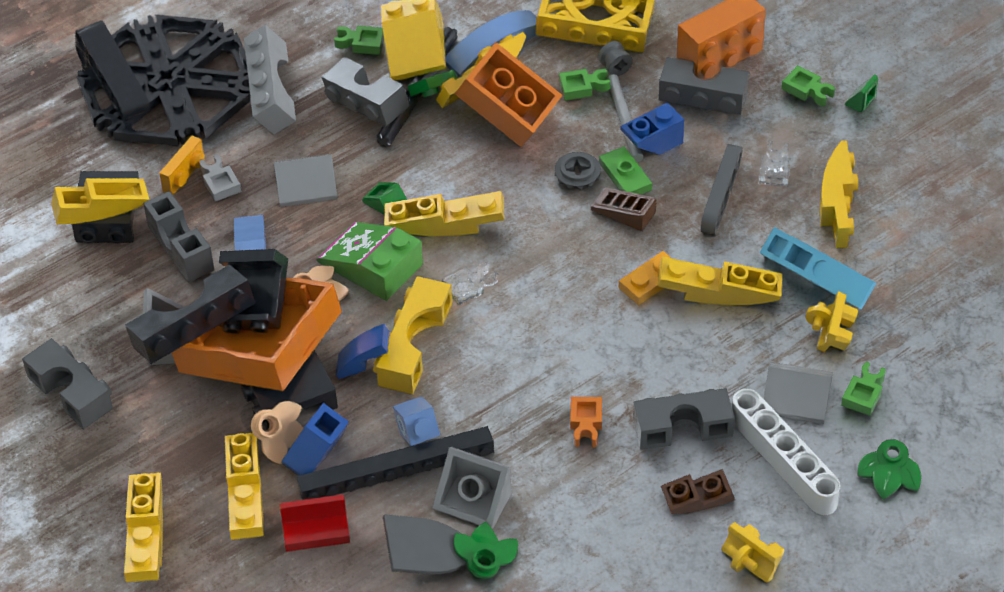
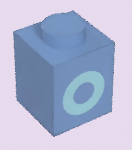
M422 396L393 406L400 435L411 446L440 436L433 407Z

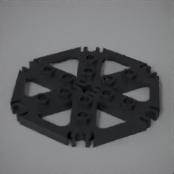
M155 14L156 22L149 15L147 16V24L141 25L135 19L133 21L134 29L128 22L112 34L119 49L128 43L137 45L144 63L127 61L147 96L150 110L123 121L120 118L113 104L107 109H100L94 92L97 88L102 87L91 66L85 68L82 65L83 71L78 70V85L94 127L97 126L99 131L108 127V137H114V140L179 146L177 138L184 145L186 137L189 135H194L201 139L200 131L204 133L206 139L247 105L251 98L245 49L237 32L234 34L232 28L224 32L223 23H217V20ZM168 32L198 34V36L174 55H172L165 39V34ZM230 53L233 55L240 71L233 72L203 68L220 54ZM189 95L226 99L229 101V104L212 119L204 121L198 117ZM161 103L170 125V129L167 132L155 133L132 129V126Z

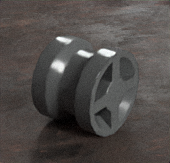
M618 41L607 43L598 53L599 61L602 65L606 66L610 75H623L632 66V57L628 52H625L623 45Z

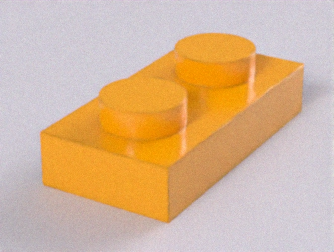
M191 136L159 172L164 193L170 191L174 195L180 187L186 184L189 176L196 168L200 167V160L205 159L201 139Z
M664 251L619 280L618 288L638 306L664 289L658 287L659 264L662 256L671 258Z

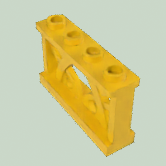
M551 0L541 1L536 17V35L598 46L618 41L625 50L644 52L655 8V0H561L559 3L550 4ZM591 5L604 7L613 16L600 21H592L582 15L579 10L588 8ZM561 10L556 15L550 14L553 11ZM635 12L643 13V20L640 17L634 15ZM628 21L635 23L638 28L631 27Z

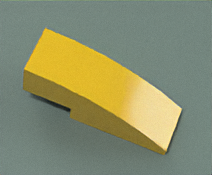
M86 178L84 187H55L51 206L56 225L77 224L101 220L132 211L143 206L144 202L149 201V196L144 178Z

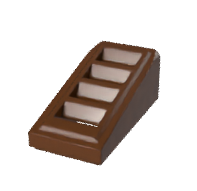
M605 187L591 205V210L643 231L656 213V199L642 194ZM607 198L611 199L608 204H603Z

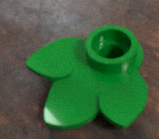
M896 439L883 441L878 446L877 451L863 456L857 470V476L873 478L874 488L881 499L891 496L900 485L915 492L919 490L921 485V470L918 464L909 458V451L906 445ZM895 450L899 456L892 458L888 456L887 452Z
M487 522L479 525L473 531L471 537L466 534L456 533L453 542L456 553L467 561L469 571L474 576L483 579L495 576L501 566L512 563L518 552L517 539L508 538L498 541L494 531Z

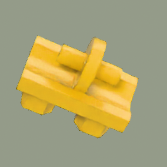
M837 292L834 303L826 307L825 303L819 302L817 305L809 307L805 315L806 321L812 325L813 330H821L816 349L824 353L830 345L844 351L852 340L853 333L839 326L841 324L850 328L856 320L858 309L845 304L847 295L842 292Z
M734 522L728 528V536L722 545L721 551L732 558L730 566L734 571L739 572L746 568L768 583L773 579L776 568L782 560L785 552L784 548L776 542L768 545L759 539V531L752 525L748 524L741 527Z

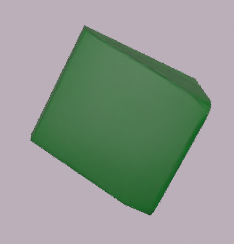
M874 74L861 84L845 101V105L862 113L877 95L878 76Z
M379 182L362 199L364 204L384 215L385 203L407 200L399 183Z

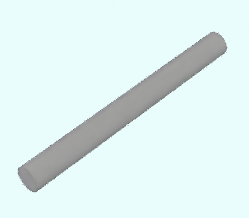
M613 74L607 80L610 79L611 94L621 125L632 119L619 78ZM625 135L630 154L636 162L642 161L643 154L641 148H638Z

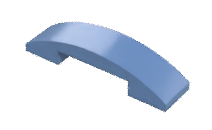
M521 10L504 14L485 23L466 36L445 57L446 66L450 70L454 69L459 78L462 77L466 70L474 66L478 59L477 54L485 47H492L495 42L499 44L506 36L512 35L514 37L522 32L526 35L525 41L536 35L537 16L530 10Z

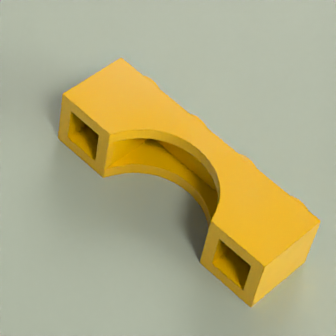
M417 276L413 286L407 288L404 306L402 310H397L394 318V328L389 334L388 353L377 357L374 362L373 372L377 373L379 387L413 395L423 373L422 352L416 349L410 342L417 333L426 328L443 326L452 306L451 284Z

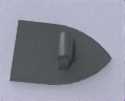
M383 515L392 571L418 574H445L456 571L467 564V561L461 558L454 549L455 534L460 533L456 529L431 519Z

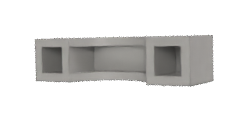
M264 25L246 36L244 44L253 118L272 134H276L296 122L294 101L283 87L277 70L289 62L286 42L267 25Z

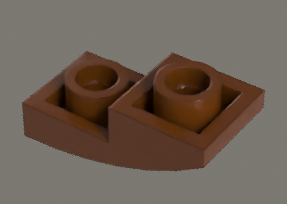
M723 469L695 480L689 474L661 485L671 514L702 511L735 501Z

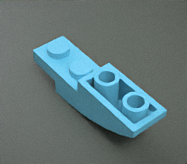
M775 227L759 252L834 295L838 291L846 294L845 301L861 310L877 284L830 256Z

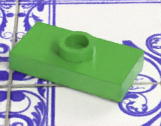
M625 146L599 156L600 165L619 190L636 194H644L652 190V182Z

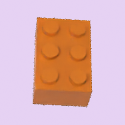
M725 0L678 24L677 59L693 61L694 75L699 79L706 80L719 73L722 67H732L751 55H756L759 51L763 50L766 9L756 0Z
M497 42L494 43L455 92L456 96L520 147L532 136L563 96Z

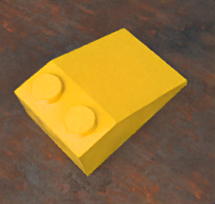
M400 0L381 5V22L392 80L397 81L446 69L443 18L437 0Z

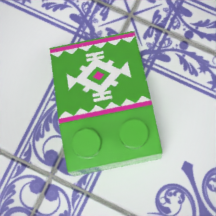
M353 222L317 257V262L324 266H333L334 272L387 301L423 265L422 242L396 227Z

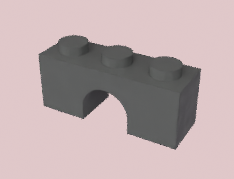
M345 57L322 76L325 94L331 101L338 102L348 107L351 111H357L367 116L371 121H377L385 126L389 125L410 106L404 85L386 76H382L375 83L369 84L364 66Z
M667 57L659 79L658 100L741 115L748 94L750 71L722 67L720 74L716 78L702 80L694 75L693 61Z
M170 191L143 203L149 229L188 283L215 270L210 245L197 228L190 231L183 209Z
M51 338L22 358L27 377L45 394L57 387L69 386L60 392L64 412L83 430L113 409L110 398L112 391L108 384L102 379L98 381L84 362L79 363L75 360L67 346H60Z
M727 388L708 389L688 394L679 393L673 396L645 398L634 401L633 422L640 450L671 446L672 428L682 423L695 426L700 431L702 441L733 437L735 417Z

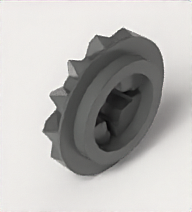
M568 153L559 158L555 164V176H557L559 184H566L568 189L578 186L581 191L585 185L592 187L594 181H598L600 177V163L594 156L588 153ZM575 166H578L581 175H576L574 172Z

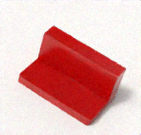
M344 495L280 504L286 552L350 543Z

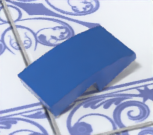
M385 324L365 331L350 341L340 351L336 369L338 379L365 371L368 359L377 358L388 353L390 331Z

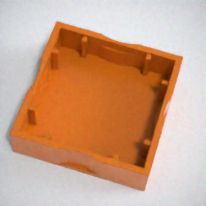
M286 278L280 329H269L267 333H257L246 329L241 330L239 334L224 332L222 327L216 326L172 352L178 372L284 391L342 312L334 284L301 278Z

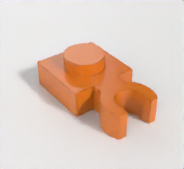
M571 397L570 429H575V447L580 446V439L583 437H588L592 440V447L597 446V430H602V397Z

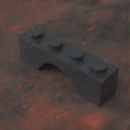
M228 265L204 279L203 293L190 305L168 312L151 309L125 324L133 348L150 364H153L256 303L248 279Z

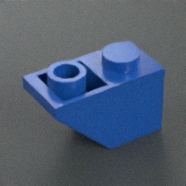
M667 102L621 125V131L638 148L661 155L683 143L684 118Z
M323 403L303 428L281 463L298 476L314 472L343 436L349 421Z

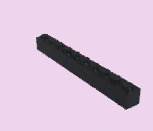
M488 426L296 476L298 489L302 500L352 492L356 489L371 487L382 482H390L397 478L408 477L416 473L442 467L445 465L450 447L479 457L487 456L494 453V441Z

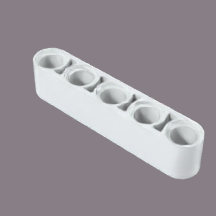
M752 389L738 390L732 400V410L735 417L734 426L812 511L820 515H829L836 511L841 487L838 478L756 391Z

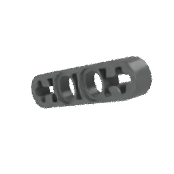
M728 144L725 149L703 213L701 232L717 234L740 167L743 153L742 146Z

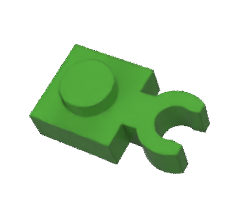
M357 25L356 31H352L344 26L337 27L338 37L334 38L336 48L345 49L351 46L354 53L380 55L384 42L382 27Z
M798 65L782 81V90L804 101L810 96L820 106H826V95L833 98L835 94V87L833 85L821 83V76Z
M586 69L559 73V83L564 100L591 97L592 90L599 92L610 90V79L607 80V69H598L593 74H588Z
M865 362L862 366L861 378L853 375L842 397L841 406L871 416L882 394L883 386L881 384L884 382L886 369L882 367L878 374L869 373L870 363Z

